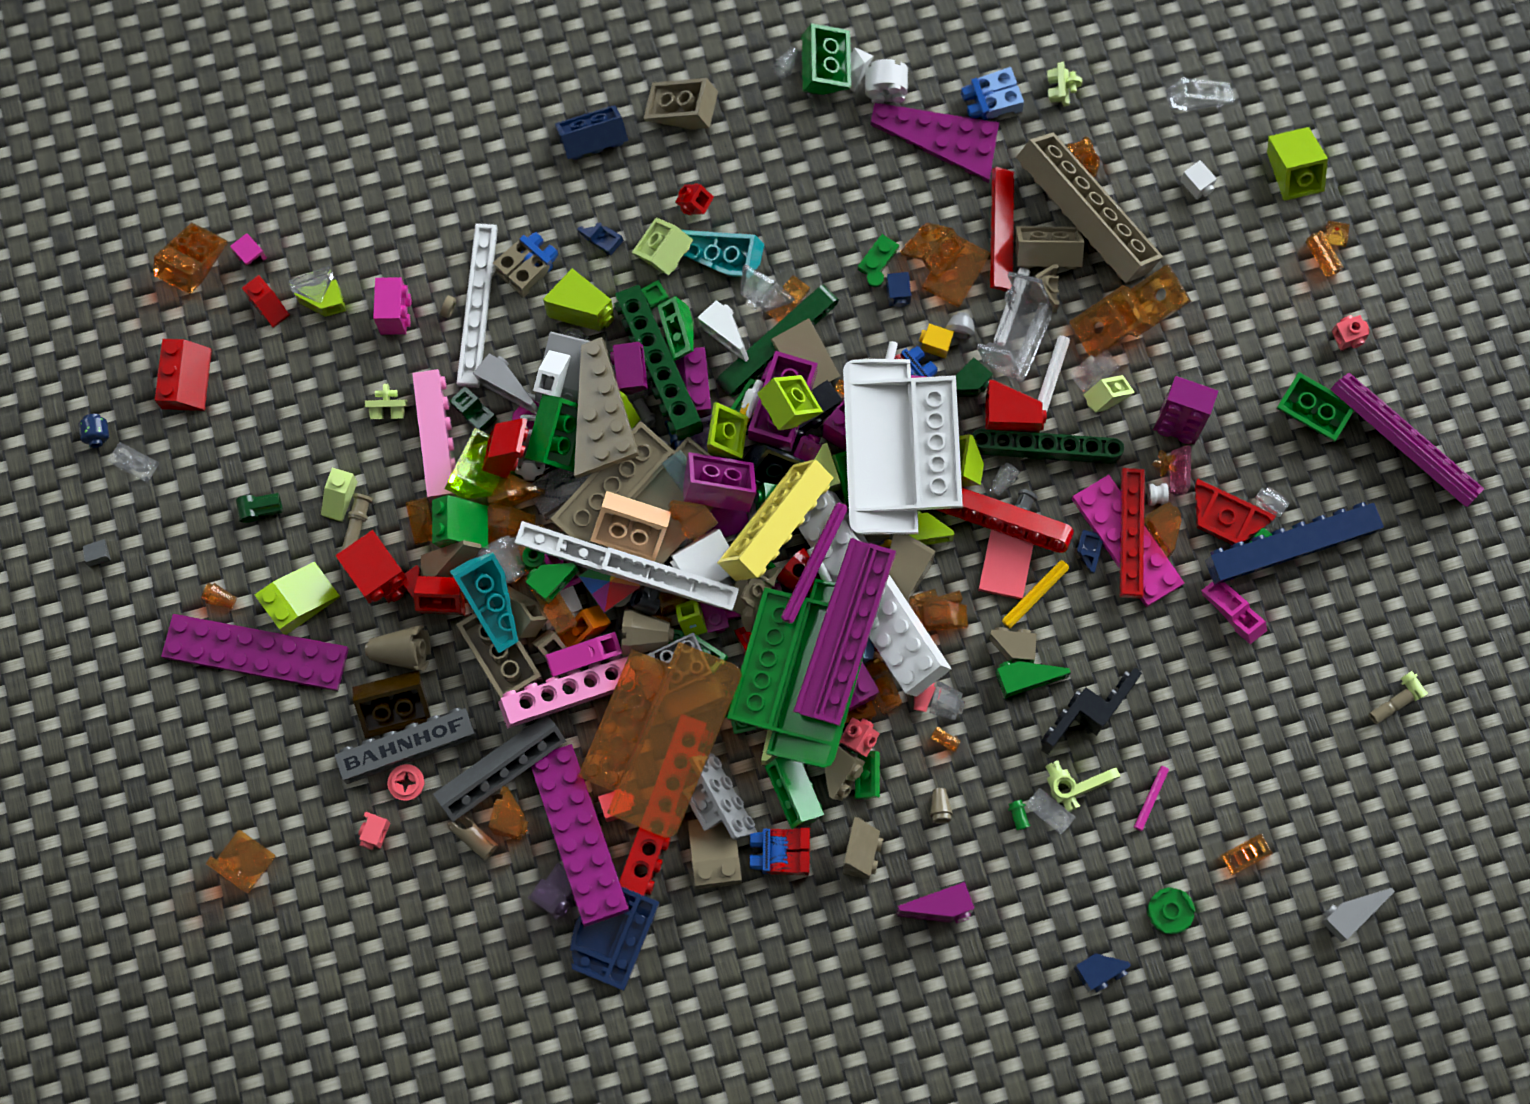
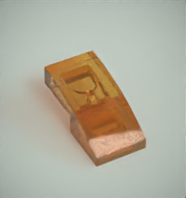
M793 275L777 293L765 312L780 322L807 295L810 287Z
M936 589L914 595L913 603L915 606L924 608H947L961 605L963 598L960 590L938 597Z

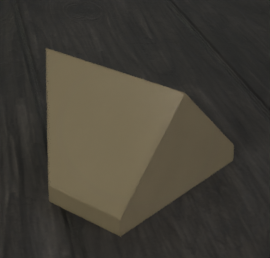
M1053 264L1035 275L1030 292L1052 313H1057L1059 307V300H1057V293H1059L1058 276H1056L1058 264Z

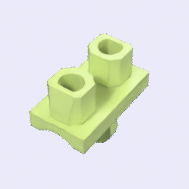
M1064 62L1057 63L1058 68L1047 71L1049 83H1058V87L1048 89V97L1051 102H1062L1063 106L1070 105L1069 88L1070 93H1076V88L1082 85V79L1076 76L1074 71L1068 73Z
M383 384V390L375 391V397H383V400L365 401V407H369L370 419H383V407H391V419L404 418L405 406H408V400H390V397L398 396V391L390 390L389 384Z

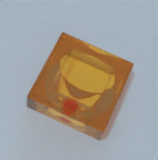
M1328 221L1324 243L1346 247L1350 224Z

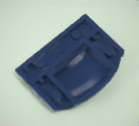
M621 886L629 912L584 927L581 915L579 914L571 940L574 962L571 965L573 970L625 990L660 902Z

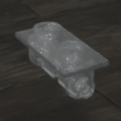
M1040 788L1025 805L1061 835L1076 818Z

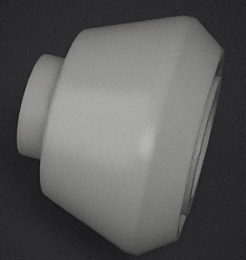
M958 312L957 315L951 317L946 325V329L954 331L953 337L969 339L975 334L973 319L967 313Z

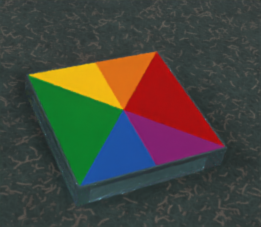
M591 569L578 576L604 613L641 588L640 584Z

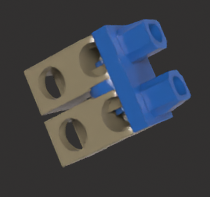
M534 232L528 238L523 235L519 239L520 241L513 244L493 262L494 272L507 284L510 283V286L523 298L538 280L553 269L552 262L558 256V251L552 245H549L543 251L539 248L544 243V239L537 232Z

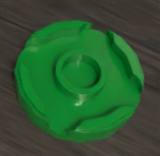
M1167 887L1159 890L1151 897L1148 904V917L1151 924L1158 931L1175 935L1185 931L1192 924L1195 906L1186 892Z

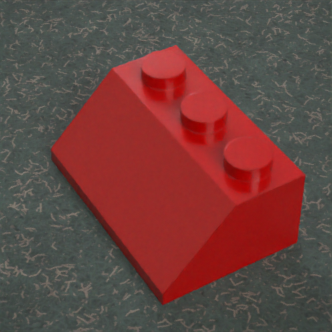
M162 339L155 401L161 409L205 411L211 348L184 339Z

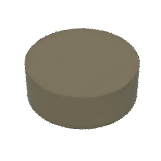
M449 295L446 297L441 308V316L451 317L456 305V298Z

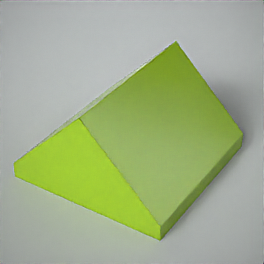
M713 403L707 442L708 453L711 456L742 459L748 416L720 403Z

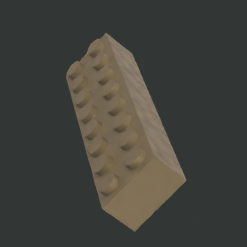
M1054 132L1030 139L1016 156L1021 166L1031 174L1035 182L1045 190L1048 197L1059 206L1062 213L1073 222L1076 229L1087 238L1089 244L1101 254L1103 260L1115 270L1117 276L1125 283L1149 274L1163 258L1160 252Z

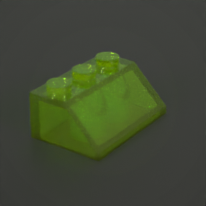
M474 428L444 489L464 499L486 497L493 494L500 476L482 471L489 434Z

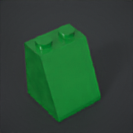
M450 495L432 500V543L443 548L465 540L481 544L479 552L488 549V506Z

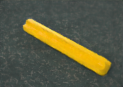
M1063 560L1059 561L1003 618L1002 623L1007 628H1012L1068 571L1069 566Z

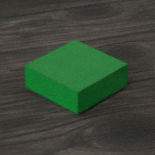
M659 280L641 289L650 310L669 300V296Z

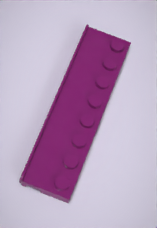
M1351 373L1346 374L1331 388L1332 392L1465 507H1468L1484 490L1481 485Z
M850 538L793 710L794 713L840 727L896 556L895 550Z

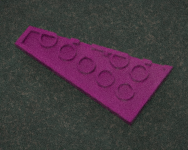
M874 102L871 126L892 136L896 135L906 140V143L912 146L914 144L922 148L924 152L951 165L955 164L965 169V172L971 175L975 174L981 177L983 181L989 183L999 122Z

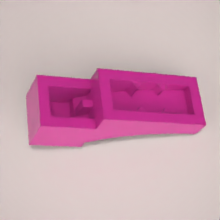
M1211 582L1202 589V595L1219 610L1233 626L1235 632L1249 644H1252L1267 632L1266 621L1250 608L1249 602L1225 582L1217 585Z

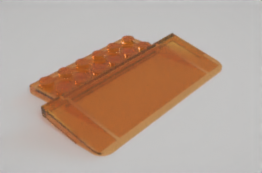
M680 642L677 644L670 663L631 649L578 775L582 779L615 792L607 814L662 837L669 838L677 833L740 682L741 671L736 665Z

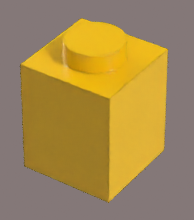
M929 323L927 330L923 329L919 338V342L922 343V351L946 359L954 331Z

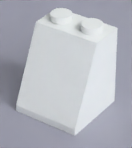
M715 528L672 554L673 561L670 564L673 568L720 582L730 576L717 563L729 548V545L720 529Z

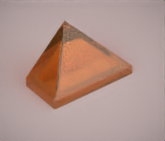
M424 497L405 502L415 544L431 541L432 515L428 498Z

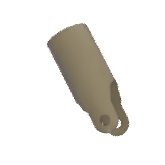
M464 814L458 819L467 829L459 828L453 822H448V828L483 860H487L497 849L498 844Z

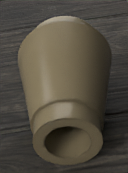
M933 789L930 817L933 818L934 823H948L951 821L953 812L946 789Z

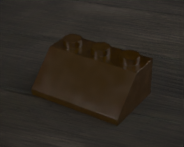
M418 670L352 687L354 706L365 738L404 729L407 725L418 723L419 725L427 722V719L431 717L425 688Z

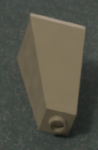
M894 534L890 549L896 551V556L889 575L906 601L909 602L933 564L935 550L907 534Z

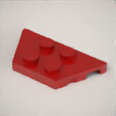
M1197 479L1195 483L1197 528L1232 545L1241 541L1245 542L1259 532L1261 528L1270 524L1276 517V515L1200 479Z

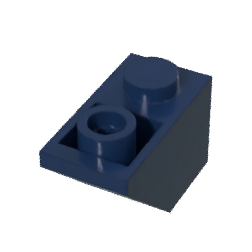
M1096 953L1076 965L1074 970L1086 990L1090 992L1094 989L1097 993L1108 986L1106 982L1114 977L1117 981L1127 975L1126 969L1131 967V965L1127 961Z

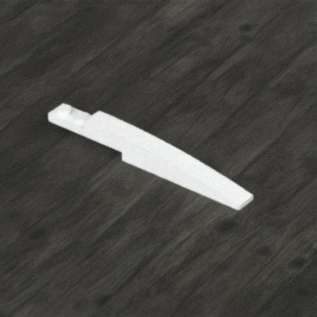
M523 521L515 540L516 545L557 557L559 560L568 563H574L587 569L730 611L733 610L739 592L738 588L610 547L605 548Z

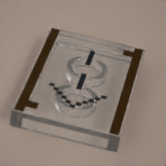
M550 466L543 471V474L536 476L534 481H526L522 483V486L545 521L553 517L591 474L576 479L574 472Z

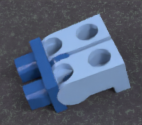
M1011 67L980 78L971 79V85L961 88V96L964 102L972 99L975 100V104L967 106L969 118L981 117V120H988V118H995L1013 111L1014 113L1023 112L1024 101Z

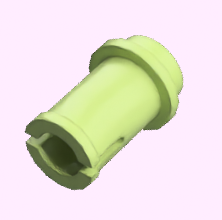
M1411 671L1400 679L1403 681L1401 684H1405L1412 693L1414 700L1417 701L1428 693L1416 678L1418 676L1417 673L1414 674Z

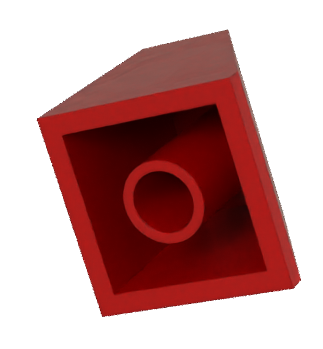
M989 380L985 395V429L1040 433V431L1044 430L1047 411L1043 410V402L995 380Z
M373 530L335 555L368 603L380 600L385 592L391 588L399 587L403 580L406 579L399 565Z

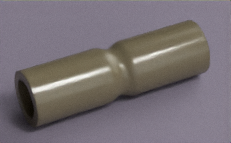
M1405 689L1388 702L1371 711L1369 717L1375 724H1379L1395 711L1412 702L1414 697L1408 689Z

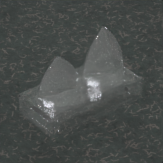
M119 442L108 459L111 464L145 482L149 481L159 465L157 461Z

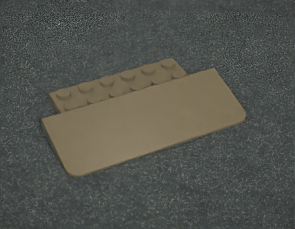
M640 421L632 430L639 456L592 473L553 515L550 521L567 536L608 548L607 546L590 541L606 491L670 511L668 527L655 562L663 564L714 508L712 506L684 502L683 496L688 452L711 455L689 437L674 451ZM576 565L579 570L576 574L578 577L589 570ZM634 592L614 606L622 607L626 605Z

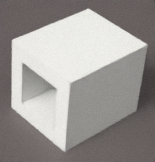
M1200 160L1184 171L1181 183L1198 199L1201 196H1208L1215 189L1214 184L1217 178Z

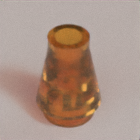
M208 583L201 599L206 604L232 609L237 597L216 583Z

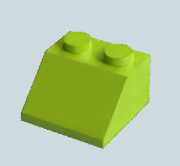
M802 375L773 378L757 393L762 405L766 408L773 424L778 430L793 429L823 412Z

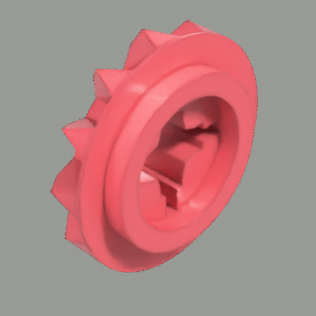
M409 764L396 767L388 777L390 793L396 799L402 801L414 800L422 793L425 785L422 772L417 767ZM408 774L409 780L415 784L408 785V789L405 792L404 786L397 782L405 781V777Z

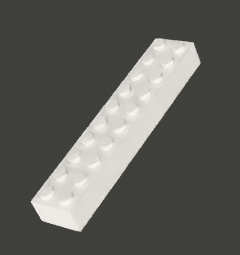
M828 490L823 495H820L816 500L817 505L807 512L804 516V522L798 527L811 548L816 546L835 504L838 502L842 503L836 493ZM848 511L823 560L833 582L837 580L850 538L868 543L863 534L855 533L851 529ZM889 575L869 638L904 692L917 697L949 672L951 667Z

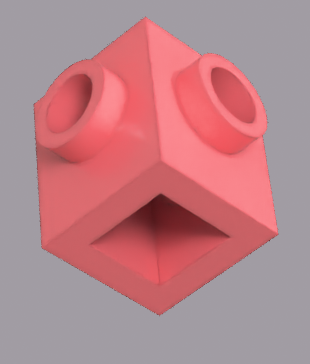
M1350 315L1336 323L1331 332L1340 350L1351 346L1352 348H1358L1365 343L1369 335V326L1366 321H1363L1361 315L1355 317Z
M852 718L844 729L840 743L850 750L867 757L871 748L876 744L880 733L873 729L874 724L864 718L861 721Z

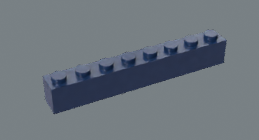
M1365 502L1352 506L1353 510L1346 511L1345 508L1333 512L1331 517L1326 518L1325 515L1312 519V523L1309 524L1300 522L1293 525L1292 529L1288 531L1281 528L1271 533L1272 536L1265 538L1264 535L1252 538V542L1247 544L1241 541L1231 545V549L1226 551L1223 548L1216 549L1210 552L1211 556L1205 560L1214 585L1377 533L1384 526L1374 503L1366 505Z

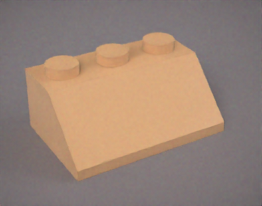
M606 491L590 541L655 562L668 527L671 512Z

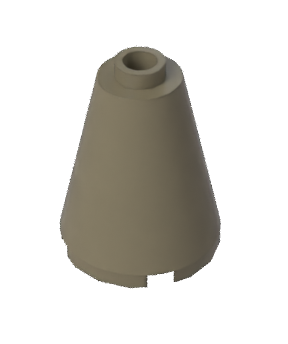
M417 625L373 637L365 645V654L371 661L423 671L429 665V661H426V655L431 654L429 633L427 630H423V625Z

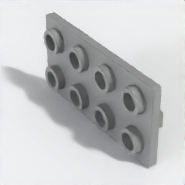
M713 753L691 757L689 761L699 780L684 789L683 793L703 830H710L723 821L732 839L750 836L751 833H757L753 819L745 811L744 803L735 793L732 781L725 775L718 757Z

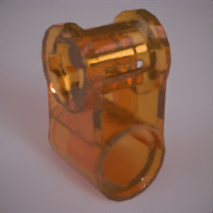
M1085 136L1081 141L1074 144L1068 143L1066 147L1095 178L1098 174L1100 158L1094 150L1091 140Z

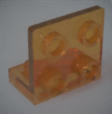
M926 223L919 228L918 233L905 244V247L900 252L903 256L922 260L930 273L938 277L965 246L953 228Z
M238 830L219 857L215 859L211 856L205 864L248 894L275 859L276 855L241 830Z

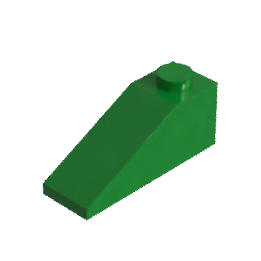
M674 296L657 307L672 358L676 361L693 352L694 323L689 306Z
M1007 661L1000 664V668H997L995 673L1004 698H1008L1066 679L1071 674L1070 668Z

